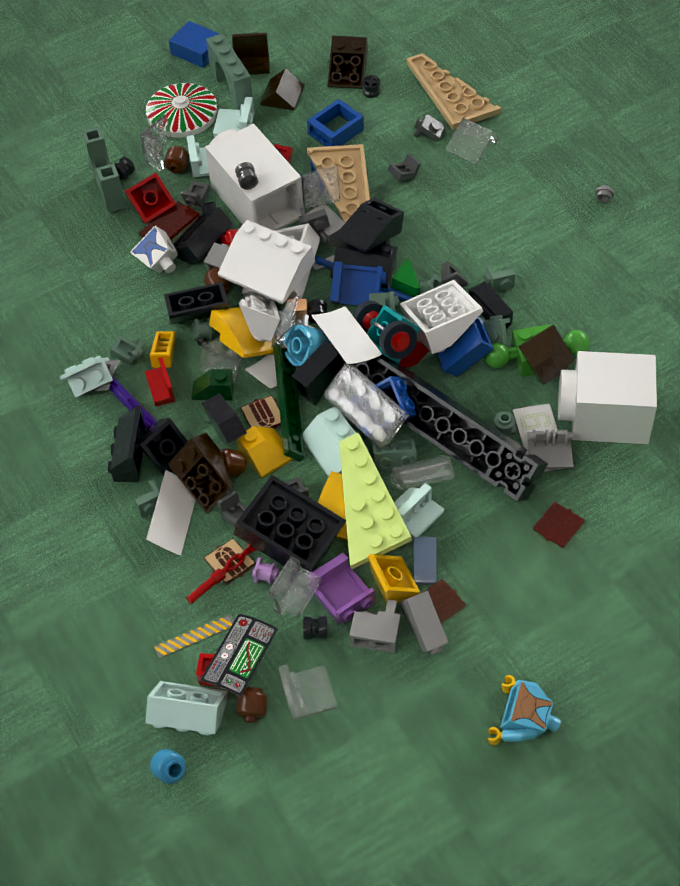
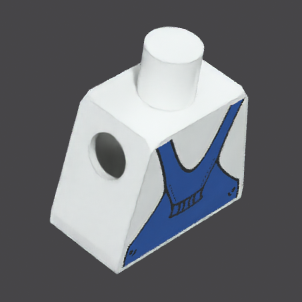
M154 226L131 251L135 257L158 273H161L163 270L166 273H171L176 268L172 261L177 257L178 253L167 233L157 226Z

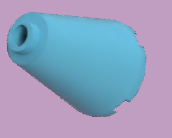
M300 324L291 326L286 332L284 345H287L288 349L285 352L286 357L295 366H302L325 341L331 345L333 344L322 330Z

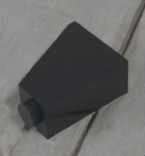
M325 341L292 375L300 394L316 406L343 365L344 359L334 345Z
M220 393L201 403L222 441L229 444L247 433L237 414Z

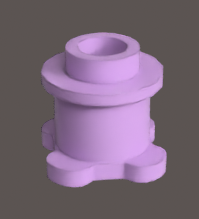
M258 557L252 573L254 583L263 580L271 585L274 581L278 580L280 568H277L276 563H264L262 558Z

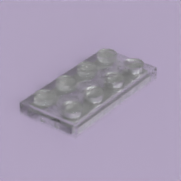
M344 364L323 395L381 449L387 447L409 416L352 364Z

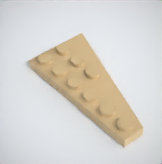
M423 53L407 58L408 67L452 130L501 114V107L492 105L488 98L479 96L475 89L459 78H453L449 71L439 68L436 62Z
M363 144L307 148L309 157L342 220L346 223L362 203L370 200Z

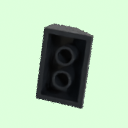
M220 207L200 215L173 243L178 253L176 258L188 264L201 263L205 260L206 253L212 248L214 242L219 244L217 241L220 238L222 239V235L233 225Z
M339 240L334 256L331 278H333L335 261L343 262V264L377 268L382 266L383 272H386V282L382 284L381 288L388 289L396 266L398 247L380 244L367 252H363Z
M222 282L164 294L170 324H181L194 319L199 320L211 316V310L229 308Z
M135 406L119 417L118 425L114 427L115 443L111 444L112 461L108 462V473H111L113 482H139L143 450L140 448L139 443L147 431L141 406Z

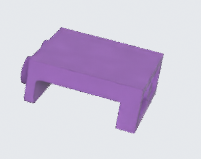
M341 553L307 575L308 588L339 625L345 621L352 620L355 611L366 610L376 601L375 590L373 588L369 589L351 569L348 558L344 553Z

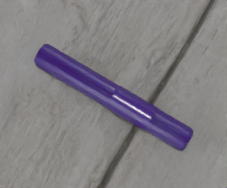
M112 376L113 381L110 382L109 390L129 411L135 406H141ZM141 406L145 426L149 429L156 423V420Z

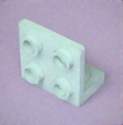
M245 97L244 104H241L240 110L219 109L213 136L216 137L226 130H241L252 125L254 117L253 97Z
M194 135L187 136L193 178L209 176L205 147L199 148V142L195 143Z

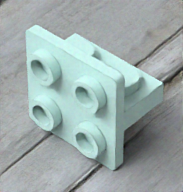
M90 357L82 361V364L78 366L74 365L65 369V374L61 375L60 378L61 380L67 379L74 396L79 397L113 381L105 364L110 360L108 357Z
M426 483L420 488L411 486L394 502L413 538L420 537L444 513V508L432 500V488Z

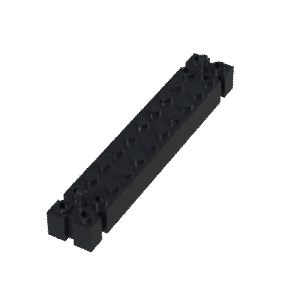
M382 354L373 359L354 364H347L344 360L336 376H342L340 380L357 392H359L358 388L348 384L344 376L348 368H351L371 387L390 376L401 377L407 386L406 391L409 398L414 402V410L416 412V416L403 422L405 425L495 487L505 486L504 493L517 502L528 500L536 486L531 482L533 479H538L542 476L548 465L547 462L535 454L525 455L527 452L526 448ZM393 388L380 394L401 414L403 413Z

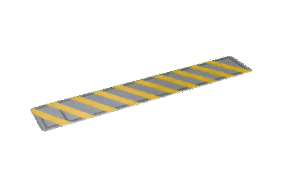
M230 614L158 644L154 648L159 658L230 628L234 621Z

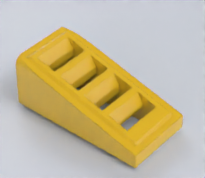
M176 331L156 332L150 353V361L153 368L160 367L159 357L163 358L166 368L172 366Z

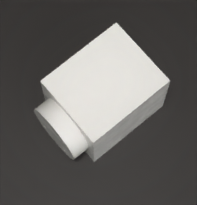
M578 351L575 370H561L558 392V420L572 421V440L649 444L657 408L656 355Z

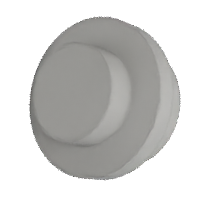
M602 185L596 189L595 193L598 200L609 202L614 197L615 191L610 186Z

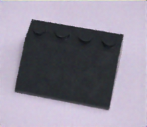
M271 475L237 520L233 535L307 580V575L314 572L322 562L346 520Z

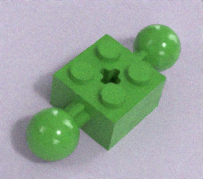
M553 324L512 330L511 347L507 348L498 342L492 343L494 349L484 356V361L491 368L498 369L504 367L509 359H515L520 377L534 375L518 346ZM572 330L563 339L571 355L577 356L578 351H587L590 345L588 335L581 330Z

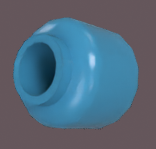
M163 749L158 751L151 759L150 769L153 776L160 781L173 784L182 779L185 774L186 762L181 755L173 750Z

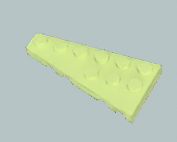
M359 432L339 441L351 569L368 562L370 554L383 555L412 541V537Z

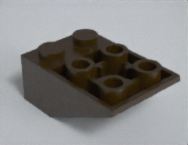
M332 35L327 87L363 89L369 46L367 37Z
M207 433L191 438L168 463L206 514L233 488L220 449Z

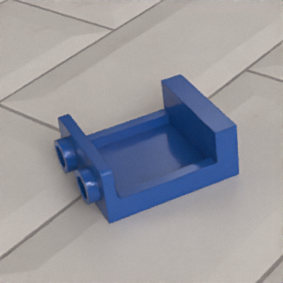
M335 261L330 301L332 304L358 306L365 301H370L369 294L384 293V291H381V287L386 282V272H383L382 266L377 268L343 264V262Z

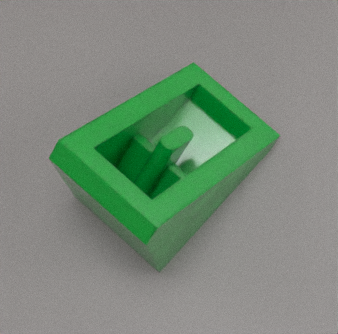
M406 259L392 277V288L416 297L420 295V286L410 259Z

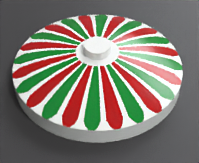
M178 83L160 89L149 99L146 107L150 126L162 135L175 138L196 135L205 131L213 124L218 113L215 96L205 87L192 83Z

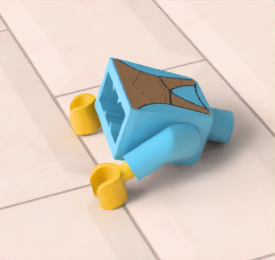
M505 676L504 679L507 684L502 683L501 687L504 693L509 694L500 726L504 730L500 732L496 727H491L488 730L489 734H496L497 736L495 738H488L489 744L498 745L501 739L504 742L532 740L544 733L546 729L556 732L560 726L561 719L550 714L553 702L546 696L540 686L529 681L517 680L516 682L513 676Z

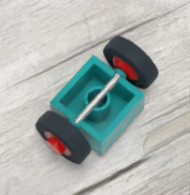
M365 301L354 310L353 317L383 355L399 363L402 358H405L414 350L417 343V334L421 328L388 306H382L375 301Z

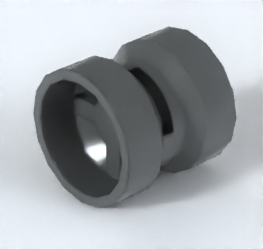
M249 162L240 163L235 169L239 185L244 190L253 189L258 184V177L254 166Z

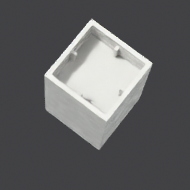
M255 124L241 130L230 129L223 131L209 145L205 146L211 187L242 225L246 220H249L274 231L299 220V216H302L300 208L304 207L301 176ZM243 162L252 163L258 177L257 186L250 190H244L240 187L235 173L236 167Z

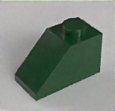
M210 369L194 380L192 400H208L219 393L225 400H233L234 380L232 369Z

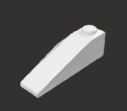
M255 292L250 297H245V300L241 299L239 303L240 309L251 334L254 335L253 337L261 342H265V340L271 342L280 321L274 300Z

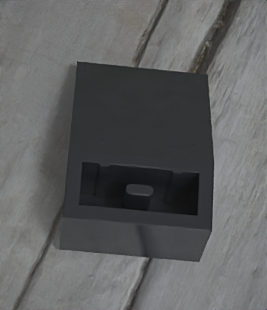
M372 198L358 207L335 234V238L343 241L345 244L358 248L360 251L367 252L402 232L404 211L376 198Z

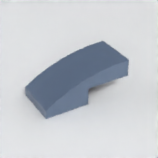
M414 537V581L416 585L437 584L436 537Z

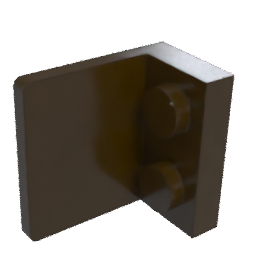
M267 33L232 34L233 50L250 75L270 74Z

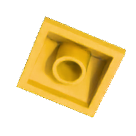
M370 554L368 556L371 573L386 603L389 599L397 601L398 604L420 593L403 557Z

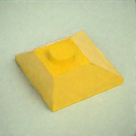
M253 426L246 430L247 433L237 438L238 451L243 453L246 461L261 478L266 477L294 460L284 455L283 440L273 428Z

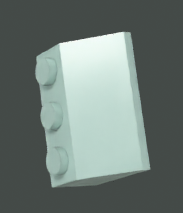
M334 406L318 414L303 432L302 437L304 444L328 477L331 471L342 474L339 441L356 434V432L339 409Z
M160 681L147 696L145 723L152 724L156 728L172 727L181 732L192 730L198 731L201 735L215 734L221 725L228 691Z

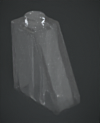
M443 455L392 468L393 473L390 474L393 486H397L399 490L455 478L450 457Z

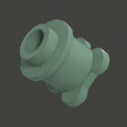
M433 274L430 280L420 281V294L443 285L437 274Z
M198 319L192 321L194 341L199 337L211 339L212 335H215V329L209 326L210 319L199 322Z
M500 412L495 416L494 424L492 425L494 428L506 436L515 434L517 431L516 426H514L515 417L511 413Z

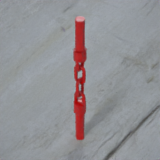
M248 544V547L243 552L232 556L226 562L224 568L215 570L210 575V578L186 597V600L193 604L215 584L217 585L224 580L227 572L238 568L245 561L246 555H249L252 551H257V549ZM236 557H238V560L241 561H239L234 567H232V564L230 562H232Z

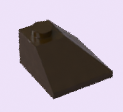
M554 324L518 346L537 380L543 385L559 376L561 370H566L574 361Z

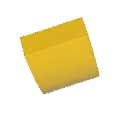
M240 307L211 310L209 326L221 333L219 341L238 355L248 358L274 354L272 340L271 342L267 340L261 342L253 337L254 335L251 334Z
M331 471L318 503L346 520L342 474ZM345 523L336 539L348 542L347 525Z

